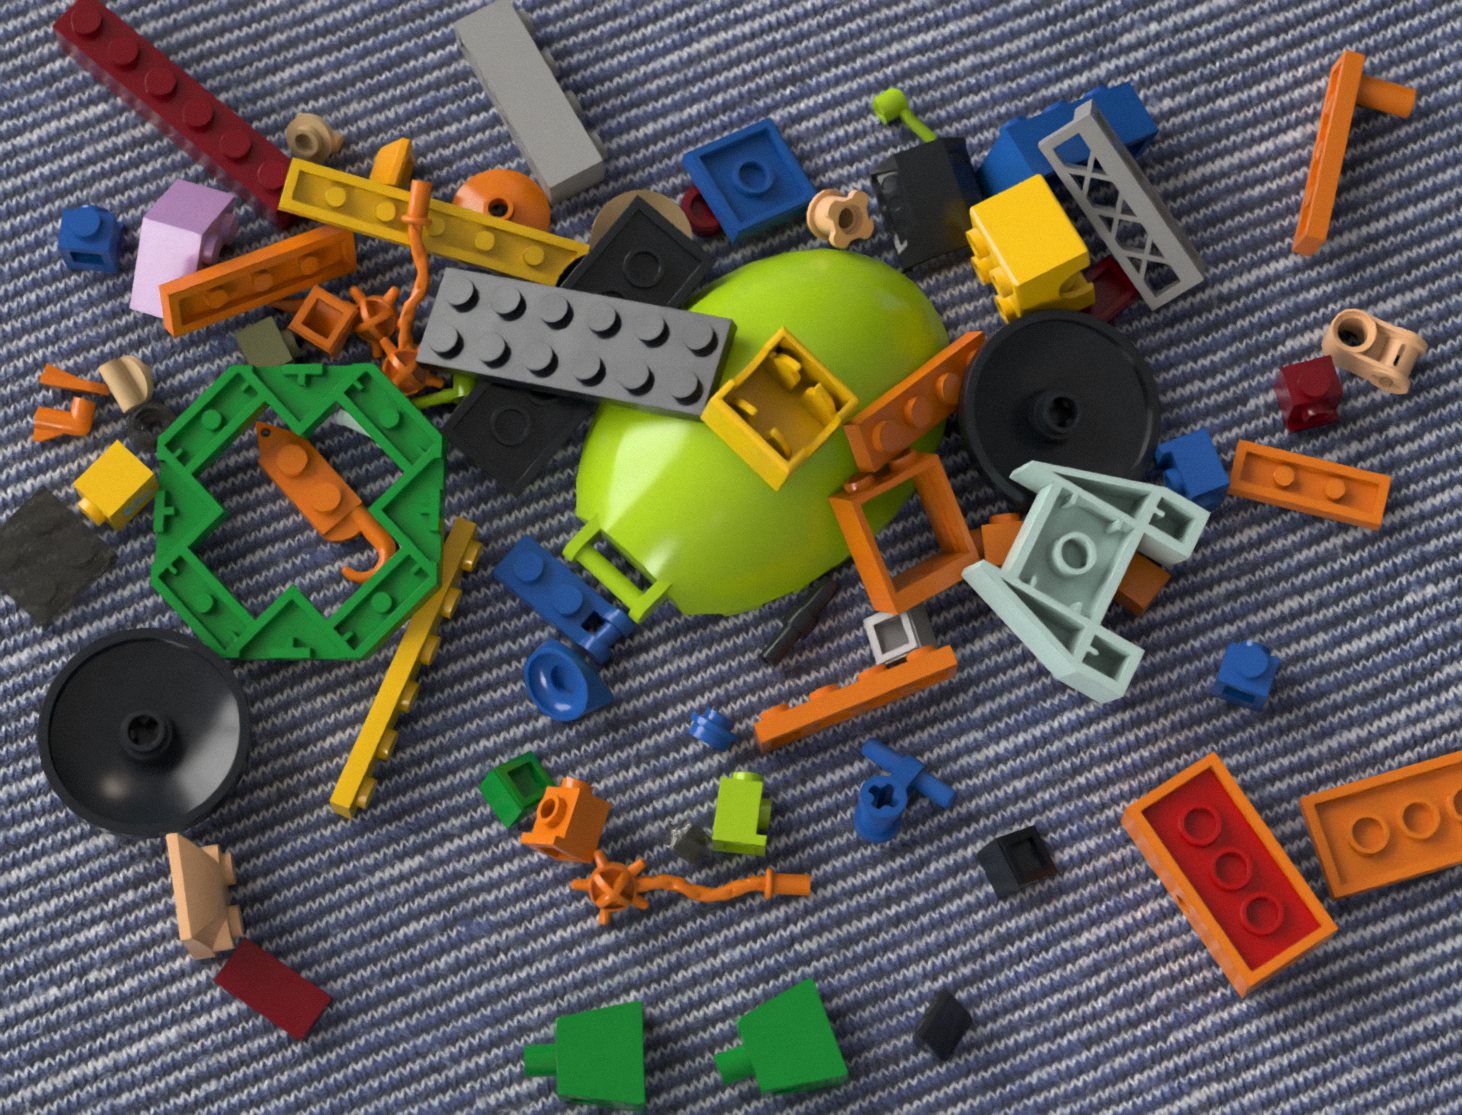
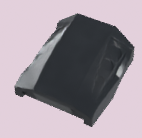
M941 137L894 153L868 170V179L873 189L885 230L903 274L913 271V267L928 260L970 246L966 237V232L973 229L970 208L984 201L985 197L975 175L964 137Z

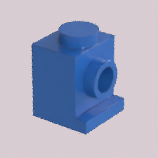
M82 205L77 210L63 209L58 250L67 268L118 273L124 223L117 221L114 213H109L107 209L100 206Z
M1206 427L1157 445L1153 463L1156 470L1167 467L1168 470L1163 471V477L1168 489L1209 512L1222 505L1221 499L1225 498L1230 481Z
M1242 640L1238 644L1230 641L1210 695L1260 713L1269 695L1281 659L1270 655L1271 650L1260 643Z

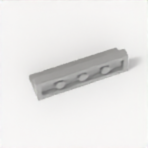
M1093 98L1075 109L1074 120L1039 141V149L1152 311L1205 279L1204 260ZM1079 133L1090 149L1087 166L1065 162L1055 147ZM1095 157L1104 170L1093 168ZM1075 175L1085 176L1083 187ZM1091 178L1113 182L1119 191L1116 208L1093 203L1087 194ZM1124 199L1132 211L1122 209ZM1103 216L1113 218L1112 227L1108 225ZM1119 219L1142 224L1147 231L1144 249L1122 245L1116 236ZM1152 240L1160 252L1150 250ZM1131 257L1142 259L1140 269ZM1148 260L1169 264L1179 279L1155 293L1144 277Z

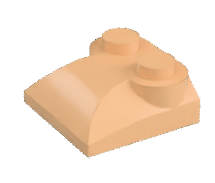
M178 833L166 834L181 942L195 960L216 957L219 951L235 949V937L244 936V927L239 904H230L228 885L237 884L232 853L222 854L220 844L199 847Z

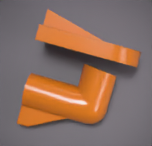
M46 363L45 372L40 375L39 383L47 387L109 396L110 389L107 384L80 379ZM73 396L71 412L39 406L35 414L32 440L45 442L66 434L73 436L87 435L92 427L96 403Z

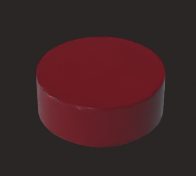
M697 186L690 188L683 196L680 208L690 223L692 234L699 237H713L723 232V228Z

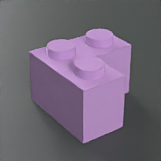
M177 179L143 217L129 309L163 318L159 285L211 267V265L216 263L221 248L225 244L231 245L237 232L239 217L233 214L235 195L182 179Z

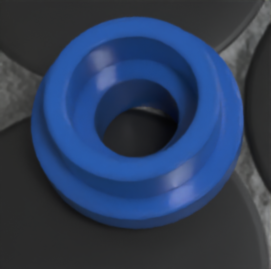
M708 707L704 715L693 711L690 717L694 722L688 733L724 753L731 742L736 744L740 736L731 731L736 722Z

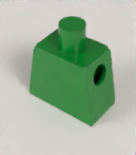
M813 978L800 982L736 1020V1030L742 1045L713 1055L723 1086L754 1076L762 1098L831 1087L848 1082V1070Z
M632 1001L558 1017L555 1020L556 1044L524 1045L525 1077L557 1076L559 1101L633 1112H647L642 1001Z

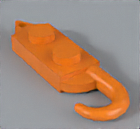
M256 421L255 425L261 455L257 459L259 467L320 536L330 543L342 544L363 534L377 550L379 556L378 563L370 571L358 572L349 566H345L341 570L342 574L351 582L363 585L397 552L396 544L391 535L364 506L363 501L307 439L303 440L294 431H288ZM265 431L271 432L267 437L262 436Z

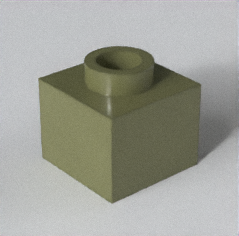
M272 316L234 333L247 365L268 367L295 364L293 359L301 356L290 330L286 328L279 332Z

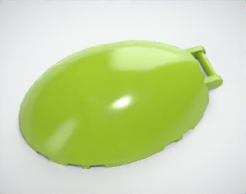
M820 248L784 252L741 266L711 282L678 308L685 311L729 318L738 327L718 391L730 379L736 378L757 356L762 347L784 326L861 400L847 421L950 345L947 331L934 305L912 280L887 263L852 251ZM600 403L584 440L576 477V516L585 526L566 545L562 555L571 563L578 561L631 609L628 615L637 624L644 622L667 598L684 615L723 614L724 617L761 609L765 603L789 593L795 595L809 587V583L834 567L838 569L852 557L828 497L843 490L842 483L849 477L861 472L858 471L842 425L776 492L707 424ZM948 417L906 449L915 448L916 452L934 454L937 447L939 448ZM912 477L860 504L874 538L899 513L916 490ZM601 538L653 584L645 593L593 547Z

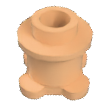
M833 189L822 190L809 203L807 224L810 231L817 238L829 240L831 245L841 249L846 248L850 241L857 238L868 239L873 233L874 224L868 217L866 207L869 200L867 194L863 191L853 190L849 193L848 197H845L841 192Z

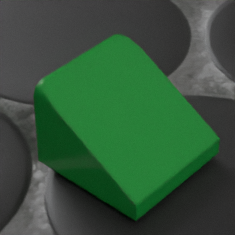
M532 750L493 768L482 781L479 789L503 825L509 828L538 809L547 786H557Z

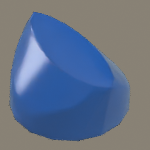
M546 638L526 661L524 680L529 696L539 710L552 719L565 722L574 720L615 700L610 688L596 670L576 652L558 640Z

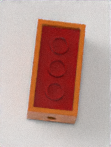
M1215 751L1125 808L1120 823L1241 998L1329 942L1338 930L1334 921Z

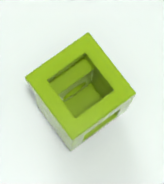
M734 772L732 778L720 777L712 836L714 851L766 856L767 835L758 834V830H769L772 799L763 798L764 776L751 772Z

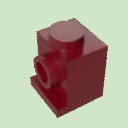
M1331 355L1281 367L1273 388L1288 434L1338 422L1339 416L1336 408L1343 395V390Z

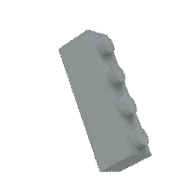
M496 0L453 22L456 42L536 181L545 193L550 205L554 206L604 180L603 160L608 158L605 146L595 131L587 133L579 119L584 117V113L572 90L563 92L555 78L560 76V72L550 52L547 49L539 51L531 37L536 35V31L526 11L523 8L515 10L510 0Z

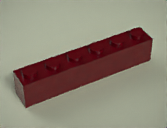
M76 0L52 25L63 52L282 234L297 220L299 215L278 210L291 159L99 0Z

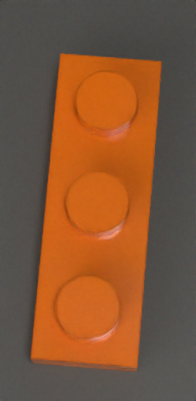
M1239 439L1229 475L1230 485L1227 494L1378 531L1381 526L1392 477Z

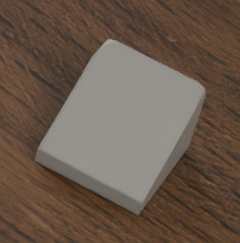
M922 603L899 615L879 612L863 619L877 665L886 664L887 667L906 662V656L909 653L926 645L934 644L936 649H938L926 608Z

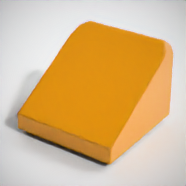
M401 138L383 146L377 153L369 180L406 190L416 162L410 139Z

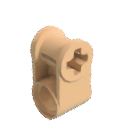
M1346 309L1338 313L1322 341L1324 356L1331 355L1334 366L1360 376L1376 387L1394 394H1405L1408 392L1411 386V382L1408 379L1417 358L1425 355L1428 348L1426 341L1412 331L1393 326L1358 309ZM1346 330L1354 333L1360 340V346L1351 347L1345 345L1340 340L1338 332ZM1399 355V360L1396 366H1394V360Z

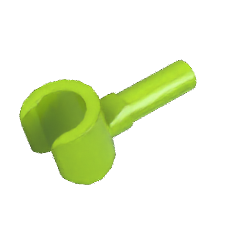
M888 89L874 98L872 108L884 124L899 116L901 121L923 141L929 142L938 138L909 109V103L903 92L899 89Z
M454 375L453 388L442 389V391L413 398L411 401L420 410L444 403L454 402L460 405L480 380Z

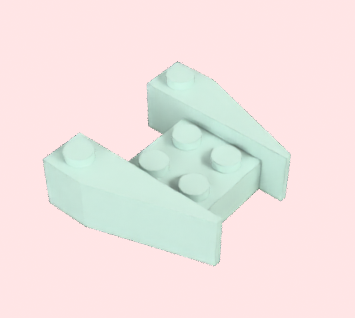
M1032 460L1013 470L1009 477L1037 493V496L1001 569L983 559L964 568L961 576L1056 679L1100 704H1104L1124 696L1145 652L1142 648L1100 625L1135 551L1141 552L1165 567H1170L1190 558L1211 513L1167 487Z

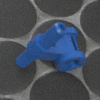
M871 737L861 749L862 755L891 773V775L874 776L865 781L859 793V804L854 812L853 825L858 835L866 841L885 843L892 840L898 834L902 822L901 815L905 811L908 796L913 789L922 793L944 809H948L954 804L958 794L956 790L926 771L927 765L910 754L904 757L875 737Z

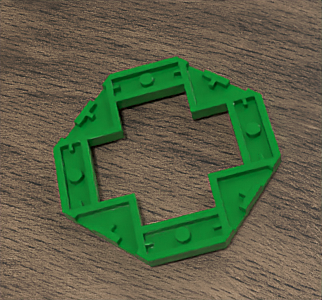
M352 363V365L325 366L324 364H282V366L268 367L231 365L158 437L157 460L160 461L159 490H155L153 532L157 533L155 562L151 564V585L197 636L221 656L223 660L367 661L442 587L448 439L383 370L374 363ZM270 406L303 440H306L342 406L405 472L368 509L374 518L402 547L329 619L294 584L256 618L194 551L231 515L198 477Z

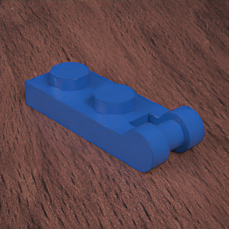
M527 533L492 570L493 577L599 666L612 654L609 650L620 637L626 639L636 628L634 622L624 612L612 606ZM596 616L604 625L595 635H592L584 628Z

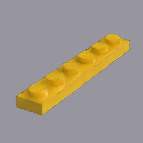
M295 157L292 158L278 210L407 248L412 246L408 238L409 223L401 220L402 216L407 215L409 191ZM430 198L428 218L432 220V225L423 226L422 243L428 254L516 280L554 287L562 271L572 261L587 254L590 245L433 198Z
M459 516L455 520L444 545L442 587L412 616L329 800L332 811L352 820L357 808L366 809L373 797L378 782L377 779L372 778L373 772L379 759L388 761L395 748L399 732L393 730L400 712L403 711L408 714L416 701L420 684L414 681L421 665L430 666L437 654L441 637L435 634L442 618L451 619L458 607L462 590L456 587L463 571L472 572L479 560L483 543L477 541L478 530L476 523Z

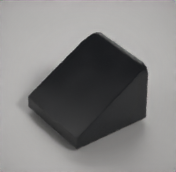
M1035 825L997 837L977 853L978 860L999 899L1011 896L1058 873Z
M946 989L939 990L914 1028L912 1042L940 1061H946L972 1024V1017Z

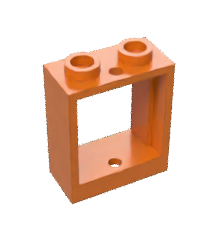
M915 448L903 450L887 463L888 466L875 473L861 472L849 477L842 483L843 490L828 497L874 610L894 615L905 612L963 580L964 578L961 574L964 568L981 561L938 454L916 452ZM912 477L941 552L890 578L860 504Z

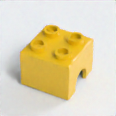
M1037 174L970 208L973 229L966 232V237L975 254L971 258V263L976 275L984 286L991 282L999 294L994 297V301L1006 324L1037 311L1049 309L1080 311L1094 304V285L1092 282L1087 283L1080 271L1090 265L1088 248L1042 175Z
M783 326L762 347L761 351L736 378L730 379L709 400L700 419L777 492L851 417L861 400Z

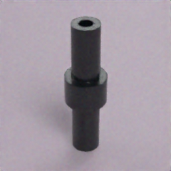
M823 576L800 606L794 604L781 619L782 628L759 654L760 659L775 669L799 639L806 640L818 625L816 620L818 615L840 590L838 584L831 578Z

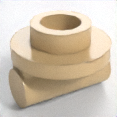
M298 113L289 123L286 130V140L291 152L298 159L315 164L324 161L332 152L337 153L345 139L344 135L331 129L324 119L311 113Z
M126 355L119 359H112L98 368L124 414L147 403L151 399L154 383L153 375L148 366L137 357Z

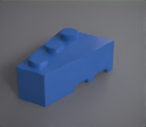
M1129 81L1111 88L1107 84H1102L1087 92L1082 99L1068 103L1066 99L1051 104L1041 114L1027 119L1026 115H1020L1009 120L1000 128L999 132L1001 135L975 175L985 200L1037 174L1044 177L1058 199L1055 189L1063 186L1064 183L1039 149L1038 143L1074 120L1075 109L1092 98L1134 159L1142 156L1158 134L1159 129ZM1079 133L1055 147L1065 162L1087 166L1090 149ZM1095 157L1093 168L1104 170ZM1075 175L1077 180L1082 178L1084 181L1085 176Z

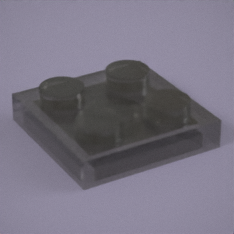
M44 485L0 527V590L45 632L119 559L117 553Z

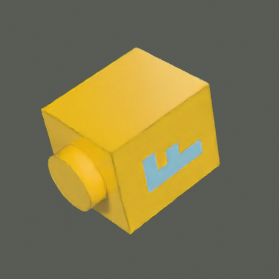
M118 440L73 483L82 499L77 504L79 509L98 527L106 521L117 532L155 496V490H159V482L155 474Z

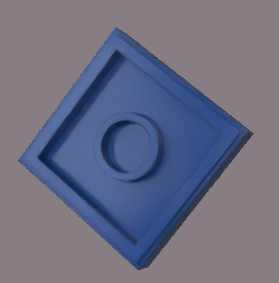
M771 117L684 154L681 161L732 244L807 212L809 203L818 194Z

